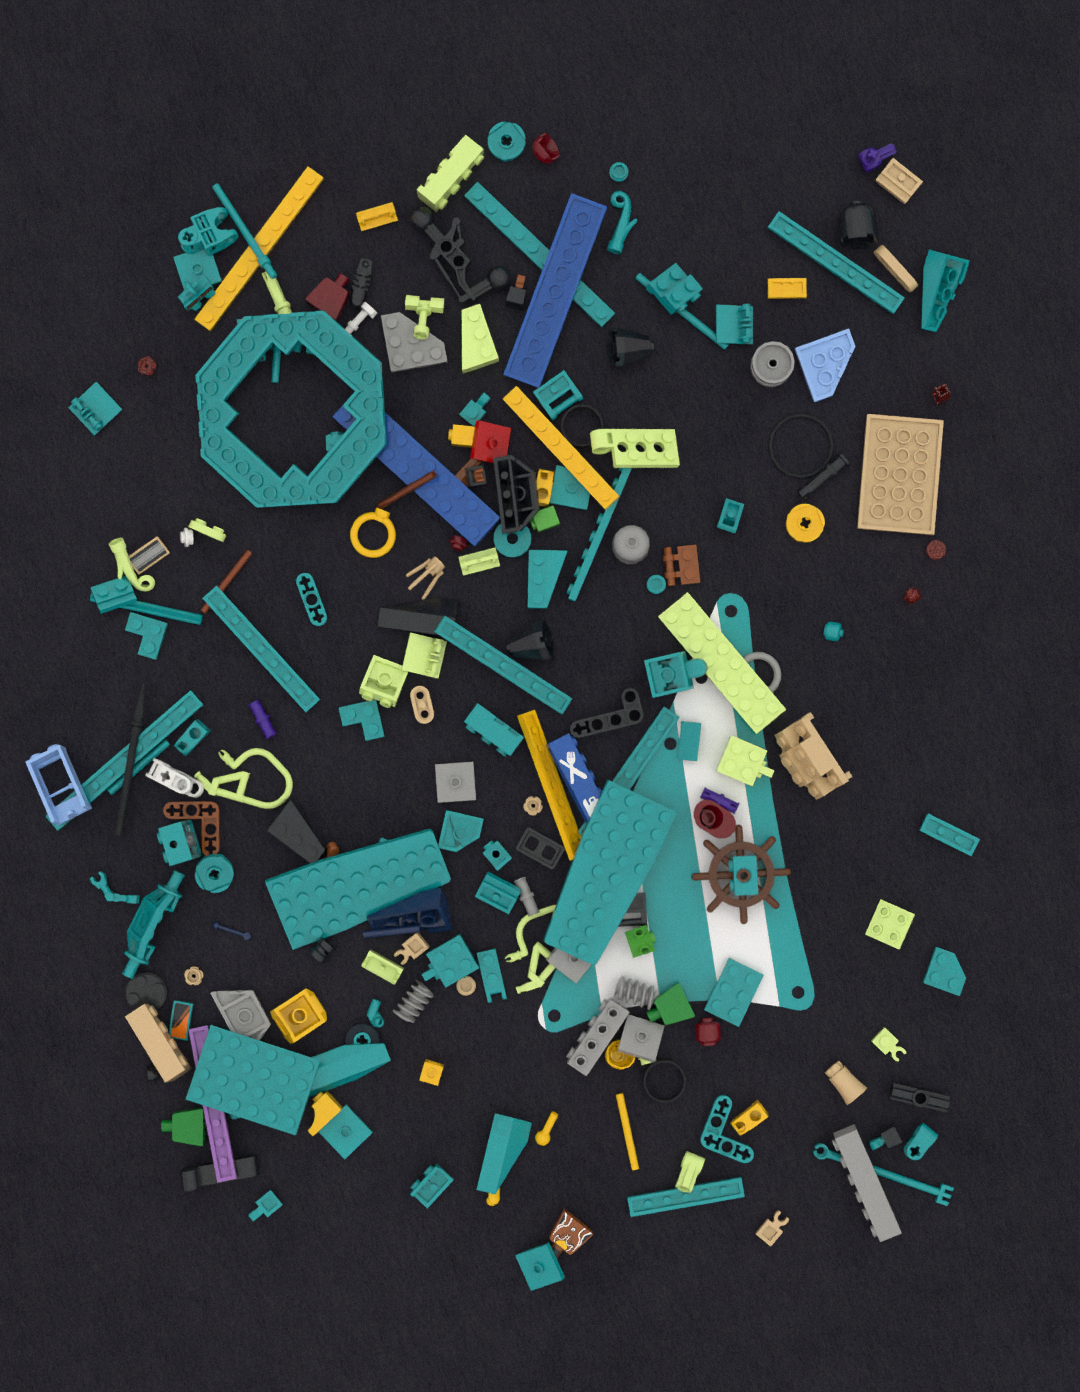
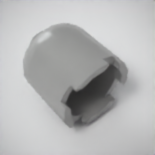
M627 525L620 528L612 540V551L615 557L620 562L626 564H636L642 561L647 556L650 548L649 537L646 531L636 525Z

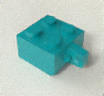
M460 933L426 954L431 962L428 965L430 969L422 973L425 981L432 977H435L436 980L441 979L446 988L479 969L480 966Z

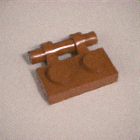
M696 545L677 546V554L672 555L671 547L664 548L663 562L666 564L665 579H667L668 586H675V578H680L681 585L700 583ZM678 560L679 571L674 572L673 561Z

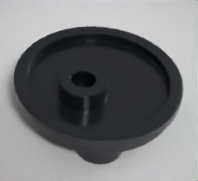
M150 972L135 975L126 987L127 1001L135 1010L144 1004L153 1005L158 1010L166 1000L167 988L164 981L158 975Z

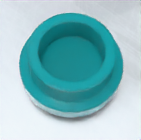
M621 162L614 163L609 170L610 177L616 182L624 181L628 176L627 166Z

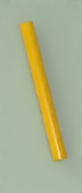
M619 1093L616 1094L631 1169L637 1170L639 1165L624 1095Z

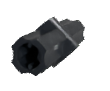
M894 1082L890 1088L889 1099L942 1112H947L950 1096ZM918 1093L924 1094V1099L921 1102L915 1101V1096Z

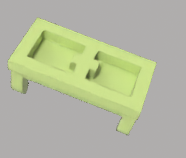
M373 950L368 952L367 957L362 963L363 968L394 985L404 967Z

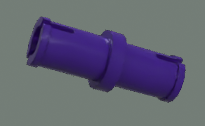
M260 700L249 704L248 706L256 718L255 722L257 725L259 724L265 739L275 736L277 733L269 720L270 716L264 711Z
M706 787L700 796L701 799L716 802L733 814H735L740 804L724 797L725 794H718Z

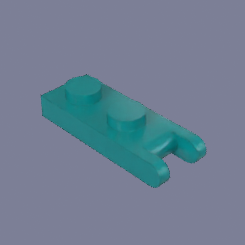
M496 948L477 952L488 1003H492L491 995L502 993L503 1000L507 999Z

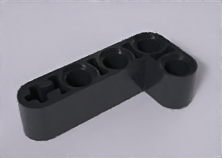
M633 688L625 689L622 692V710L573 722L570 726L571 735L581 738L640 723L643 719V711L638 692ZM631 691L635 694L633 702L625 700L624 695L626 692ZM632 710H636L640 714L637 721H632L629 718V713ZM612 715L620 716L621 723L618 726L611 724L610 718ZM599 719L602 721L603 726L600 730L592 728L593 720ZM585 721H589L588 726L591 733H587V729L582 730L580 735L577 732H573V729L576 728L575 724H579L582 727L586 726Z
M256 1155L234 1158L237 1179L233 1180L259 1175ZM214 1162L182 1168L180 1178L183 1191H192L204 1185L217 1183Z

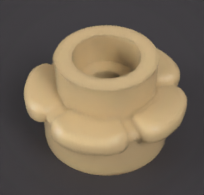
M528 797L526 803H524V810L529 815H536L542 810V801L538 797Z
M193 966L185 971V981L189 985H199L202 982L203 972L198 967Z

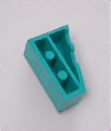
M478 703L464 721L467 724L465 728L473 734L476 731L482 735L481 739L488 745L491 743L495 744L498 747L496 751L503 756L507 754L511 756L524 739L522 735Z

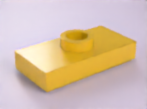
M806 278L768 279V299L807 297Z

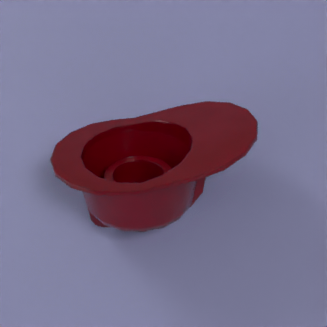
M712 800L700 801L695 806L694 819L700 829L719 839H725L734 833L736 820L728 810Z

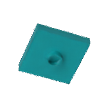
M204 249L193 254L184 253L173 257L184 290L187 288L184 282L189 281L192 284L203 274L208 278L211 285L222 282L213 254L207 256Z
M556 465L549 504L587 510L590 493L566 467Z
M347 1104L318 1131L344 1159L373 1133Z
M550 1243L515 1255L531 1291L562 1281L565 1278Z

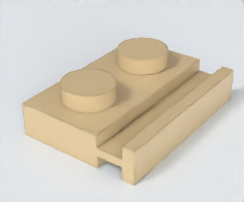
M892 158L875 180V182L904 205L923 182L894 158Z

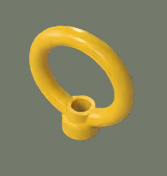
M376 507L374 512L364 513L354 521L350 530V539L358 553L369 558H377L391 550L395 543L396 531L392 521L389 519V512ZM377 520L386 526L388 540L382 548L369 550L360 544L358 530L365 521Z

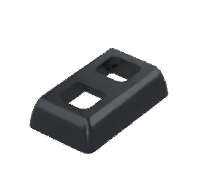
M527 828L516 850L544 866L554 869L565 848L537 831ZM530 836L539 840V844L534 851L525 847V843ZM546 846L556 850L551 860L542 856Z

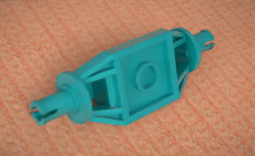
M173 870L167 885L158 884V889L143 898L127 930L129 951L125 950L124 954L130 959L122 972L124 976L133 979L140 964H149L148 960L155 949V946L149 941L153 938L157 924L162 920L164 910L173 912L179 898H182L183 895L177 889L185 876L183 873Z

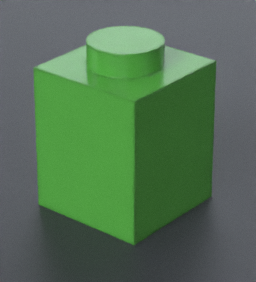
M554 506L538 511L530 521L533 530L537 529L538 533L560 525Z

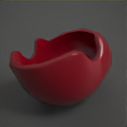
M547 133L540 135L534 140L532 144L533 154L541 163L550 164L560 156L556 143Z

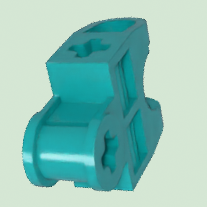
M217 207L190 217L193 226L181 230L178 235L182 250L185 253L193 254L204 249L207 256L233 244L238 239L237 231L234 229L227 231V229L220 230L217 228L222 223V220L227 218V210L223 207Z

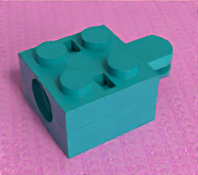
M685 651L644 660L652 698L694 689L692 679L702 677L707 672V664L703 659L698 658L688 661Z

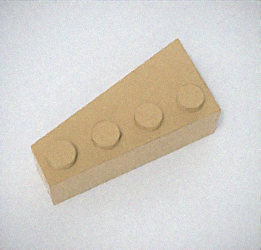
M144 1004L125 1016L164 1082H172L190 1071L192 1067L179 1050L175 1040L169 1035L166 1025L158 1019V1013L154 1006Z

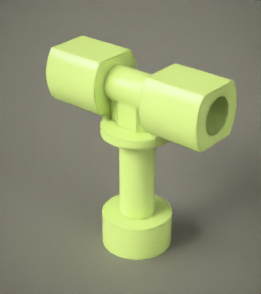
M406 295L405 310L416 311L419 315V323L414 327L413 332L415 338H428L427 316L431 315V312L443 313L444 298L431 297V300L427 301L420 300V296Z

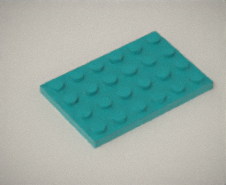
M210 1025L186 1100L297 1135L321 1060Z

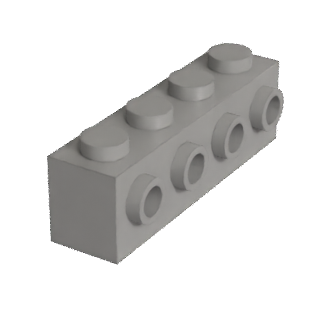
M611 997L608 1001L603 1000L598 1008L601 1011L597 1017L594 1015L588 1023L589 1029L586 1033L583 1031L577 1039L579 1044L576 1048L572 1047L566 1056L568 1058L567 1064L585 1076L591 1071L630 1013L629 1009Z

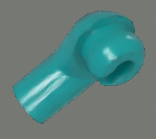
M372 999L367 1017L374 1027L380 1028L384 1025V1019L378 1012L381 1001Z

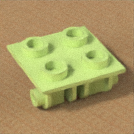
M410 633L402 670L438 679L447 641Z
M880 899L865 935L900 950L915 914Z

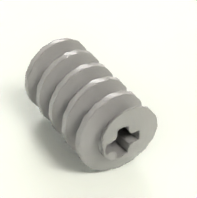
M621 976L618 980L614 996L618 994V1000L625 996L626 1003L632 998L633 1005L640 1001L641 1008L647 1003L648 1010H650L656 991L654 992L653 985L647 989L646 983H643L639 987V981L636 980L632 985L631 978L625 982L624 976Z
M416 980L418 986L411 985L414 992H406L409 998L402 997L405 1004H397L400 1011L393 1010L397 1016L406 1022L414 1023L415 1018L413 1016L418 1017L420 1015L417 1009L424 1010L425 1008L422 1003L428 1004L429 1000L427 997L433 998L434 996L431 990L418 980Z

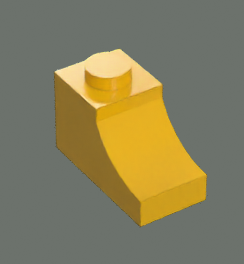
M328 1091L324 1094L320 1092L312 1099L314 1101L312 1107L315 1111V1119L312 1126L308 1129L312 1136L343 1108Z

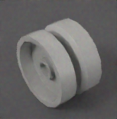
M771 341L764 343L756 350L751 359L750 369L752 376L763 386H780L787 381L794 369L793 353L781 342ZM770 361H773V364H776V366H770Z

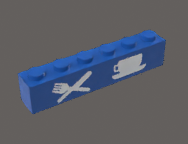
M568 733L546 744V747L587 824L602 790L600 787H596L594 783L595 776L591 770L588 771L584 755L582 753L579 754L576 748L578 746L576 739Z

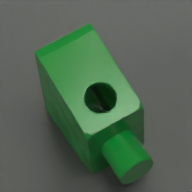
M676 982L655 997L653 1001L656 1007L646 1012L651 1022L662 1018L665 1025L695 1017L679 982Z
M203 1107L175 1111L172 1115V1120H162L161 1131L172 1132V1141L204 1146L206 1143V1120Z

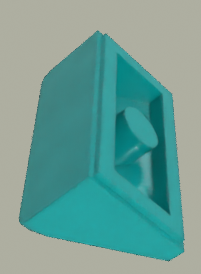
M681 721L677 759L697 761L701 723Z

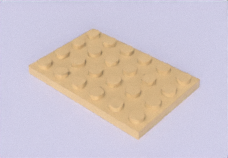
M875 414L866 415L857 529L934 535L944 420Z

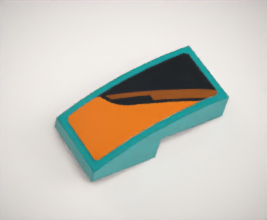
M174 1000L169 1029L171 1038L188 1041L194 1003Z

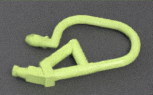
M261 748L247 750L235 761L225 750H220L224 755L222 756L219 752V757L232 769H236L250 756L262 755L266 757L282 773L286 780V789L283 795L276 801L263 802L244 796L250 773L245 771L215 777L212 783L201 775L200 771L194 775L198 781L202 782L210 795H218L263 809H273L282 805L289 798L293 788V781L289 771L272 753ZM240 780L236 793L218 788L219 784Z
M556 905L539 909V913L529 917L527 914L520 920L516 929V939L520 951L508 954L505 959L511 957V960H506V962L511 963L518 959L521 960L522 957L528 955L523 939L524 926L534 918L554 912ZM537 942L532 950L528 978L532 981L517 986L518 994L538 987L541 988L545 983L544 981L555 969L549 963L539 976L536 975L539 954L541 953L546 959L551 954L540 942Z

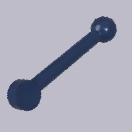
M214 922L212 925L214 929H222L237 934L245 940L251 938L249 932L243 933L222 926L219 922Z

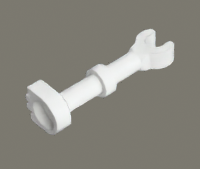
M365 301L361 305L362 310L347 323L348 326L345 330L350 334L359 328L358 325L367 315L372 319L377 315V312Z

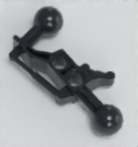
M417 207L411 212L410 224L418 231H425L436 243L430 258L435 262L446 281L449 282L461 303L472 299L475 303L477 302V297L492 288L502 290L510 284L511 275L508 269L503 266H495L489 270L487 279L469 288L466 283V270L471 265V261L460 250L465 243L461 235L460 219L457 217L453 219L451 229L444 236L433 224L434 217L431 210L426 207ZM458 234V240L454 242L455 236ZM445 243L452 245L449 252L442 251V246ZM441 256L456 271L459 285L466 292L465 295L462 296L454 285L452 278L439 259ZM458 257L464 259V264L460 267L454 264Z

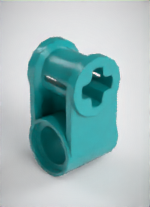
M921 1123L905 1144V1155L912 1160H919L936 1141L938 1134L926 1124ZM910 1148H916L917 1154L912 1153Z

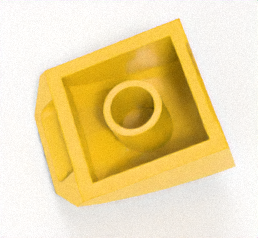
M307 988L270 1011L272 1019L290 1044L327 1021L325 1009L314 992Z

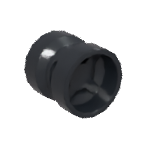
M321 937L316 947H312L309 953L323 964L327 960V956L332 954L336 948L325 938Z

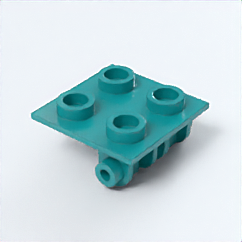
M742 304V306L716 305V343L752 345L753 306H750V304Z
M97 382L79 398H74L71 401L72 405L68 407L94 436L122 411L120 406Z

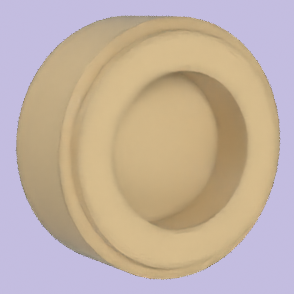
M465 976L458 980L457 990L460 994L467 996L475 991L476 983L472 977Z

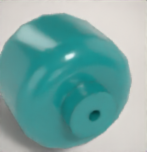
M830 621L825 625V639L837 642L840 637H843L844 630L840 623Z

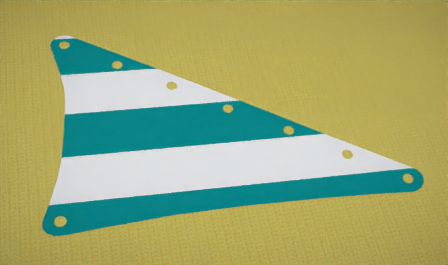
M728 593L722 595L718 599L710 619L738 653L745 657L753 653L748 606L743 598L737 594ZM729 605H734L737 608V614L732 618L725 614V608ZM753 660V661L749 662L748 664H749V666H750V667L754 670V672H755V666H754V660ZM709 677L703 684L697 683L695 678H693L694 689L677 692L670 711L680 718L664 739L665 741L669 737L674 738L677 745L675 749L668 750L664 746V741L642 771L633 792L677 812L655 862L637 892H645L647 926L649 932L653 931L656 942L653 943L655 951L633 958L625 932L641 927V925L618 927L596 965L591 964L577 983L556 968L538 1010V1020L541 1026L549 1032H560L588 1021L594 1015L597 1017L601 1011L598 1009L604 999L608 1001L610 997L626 1008L640 1006V1001L633 1005L632 998L626 1003L625 996L621 1000H618V994L614 996L618 980L621 976H624L625 982L631 978L632 985L636 980L639 981V987L643 983H646L647 989L653 985L654 992L656 991L655 997L676 982H679L688 1001H708L728 958L764 975L751 1002L799 1011L808 1009L813 1003L815 997L814 986L787 876H774V883L769 892L780 904L779 908L774 909L763 899L761 902L747 907L748 922L746 924H741L739 907L728 905L723 901L713 912H708L707 906L715 899L716 894L713 892L709 880L694 881L691 878L693 873L708 872L711 860L714 857L703 845L704 840H709L719 850L727 844L736 842L735 831L730 837L719 839L697 826L694 819V809L700 801L704 800L700 796L705 787L718 794H725L724 797L740 803L735 814L730 813L734 816L736 825L740 824L743 827V842H749L761 847L770 836L776 838V842L766 853L770 857L774 869L785 868L770 777L762 774L761 778L756 777L753 786H749L715 771L730 736L766 750L763 730L756 735ZM681 721L701 723L697 761L677 759ZM765 755V758L763 760L765 762H767V755ZM736 850L728 853L726 856L732 860V856H736ZM744 850V855L755 854L749 850ZM761 859L757 862V870L765 869ZM720 861L717 872L729 871V868ZM758 877V885L763 887L766 877ZM717 879L720 888L723 890V888L729 883V880L732 879ZM733 891L728 894L732 898L739 899V896H735ZM746 895V898H750L754 895ZM641 912L625 913L623 919L641 918ZM796 986H801L804 989V996L800 999H796L792 995V990ZM553 1009L558 1010L561 1014L557 1022H552L548 1018V1013Z

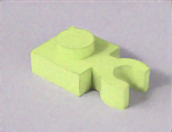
M885 1027L871 1040L885 1055L890 1051L891 1057L897 1062L899 1061L896 1057L897 1051L906 1054L905 1049L896 1046L898 1040Z

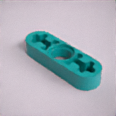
M302 573L297 577L296 584L309 619L313 625L323 626L327 622L328 616L315 581L310 574ZM303 577L310 579L308 586L309 589L314 587V591H308L303 594V591H307L305 585L300 584L303 581ZM310 594L317 596V603L315 605L307 603L306 599ZM321 606V609H317L320 615H324L321 623L317 620L314 621L313 618L316 617L315 611L310 612L309 609Z

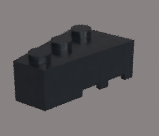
M293 799L288 802L267 830L309 863L318 861L327 850Z

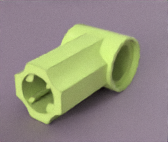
M686 1151L680 1166L682 1169L675 1185L678 1190L688 1193L692 1192L705 1158Z

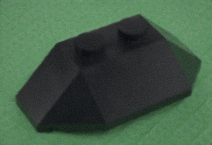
M513 455L493 458L502 534L522 531L540 510L536 473Z

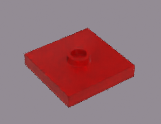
M480 420L476 421L470 459L494 464L493 458L507 456L511 428Z

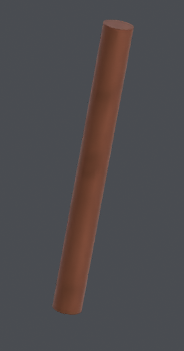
M435 471L429 472L378 502V507L380 509L385 508L437 477Z
M249 550L244 552L218 586L222 592L225 591L253 555ZM205 603L200 610L207 614L211 607Z

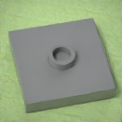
M474 762L435 764L438 803L476 800Z
M557 948L546 959L575 983L579 981L591 965Z
M628 1014L617 1051L654 1063L664 1025Z

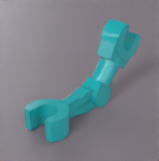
M103 871L99 872L101 876L99 882L95 877L90 878L91 883L103 891L107 901H124L137 904L140 901V895L114 894L107 885V876Z

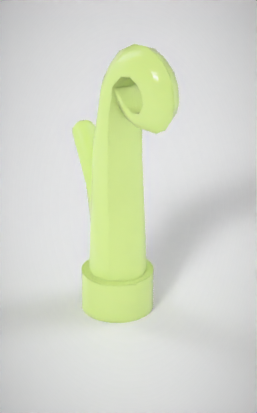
M123 538L112 540L109 546L116 558L118 579H122L124 572L127 579L136 589L145 592L152 590L155 586V580L150 575L137 578ZM143 581H148L149 584H148V585H144V584H142V582H143Z

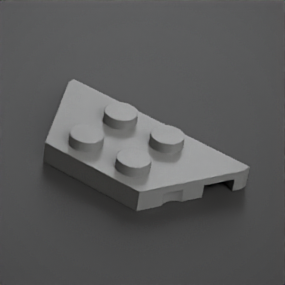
M254 990L213 991L210 993L230 1031L260 1041L270 1027L271 1022Z

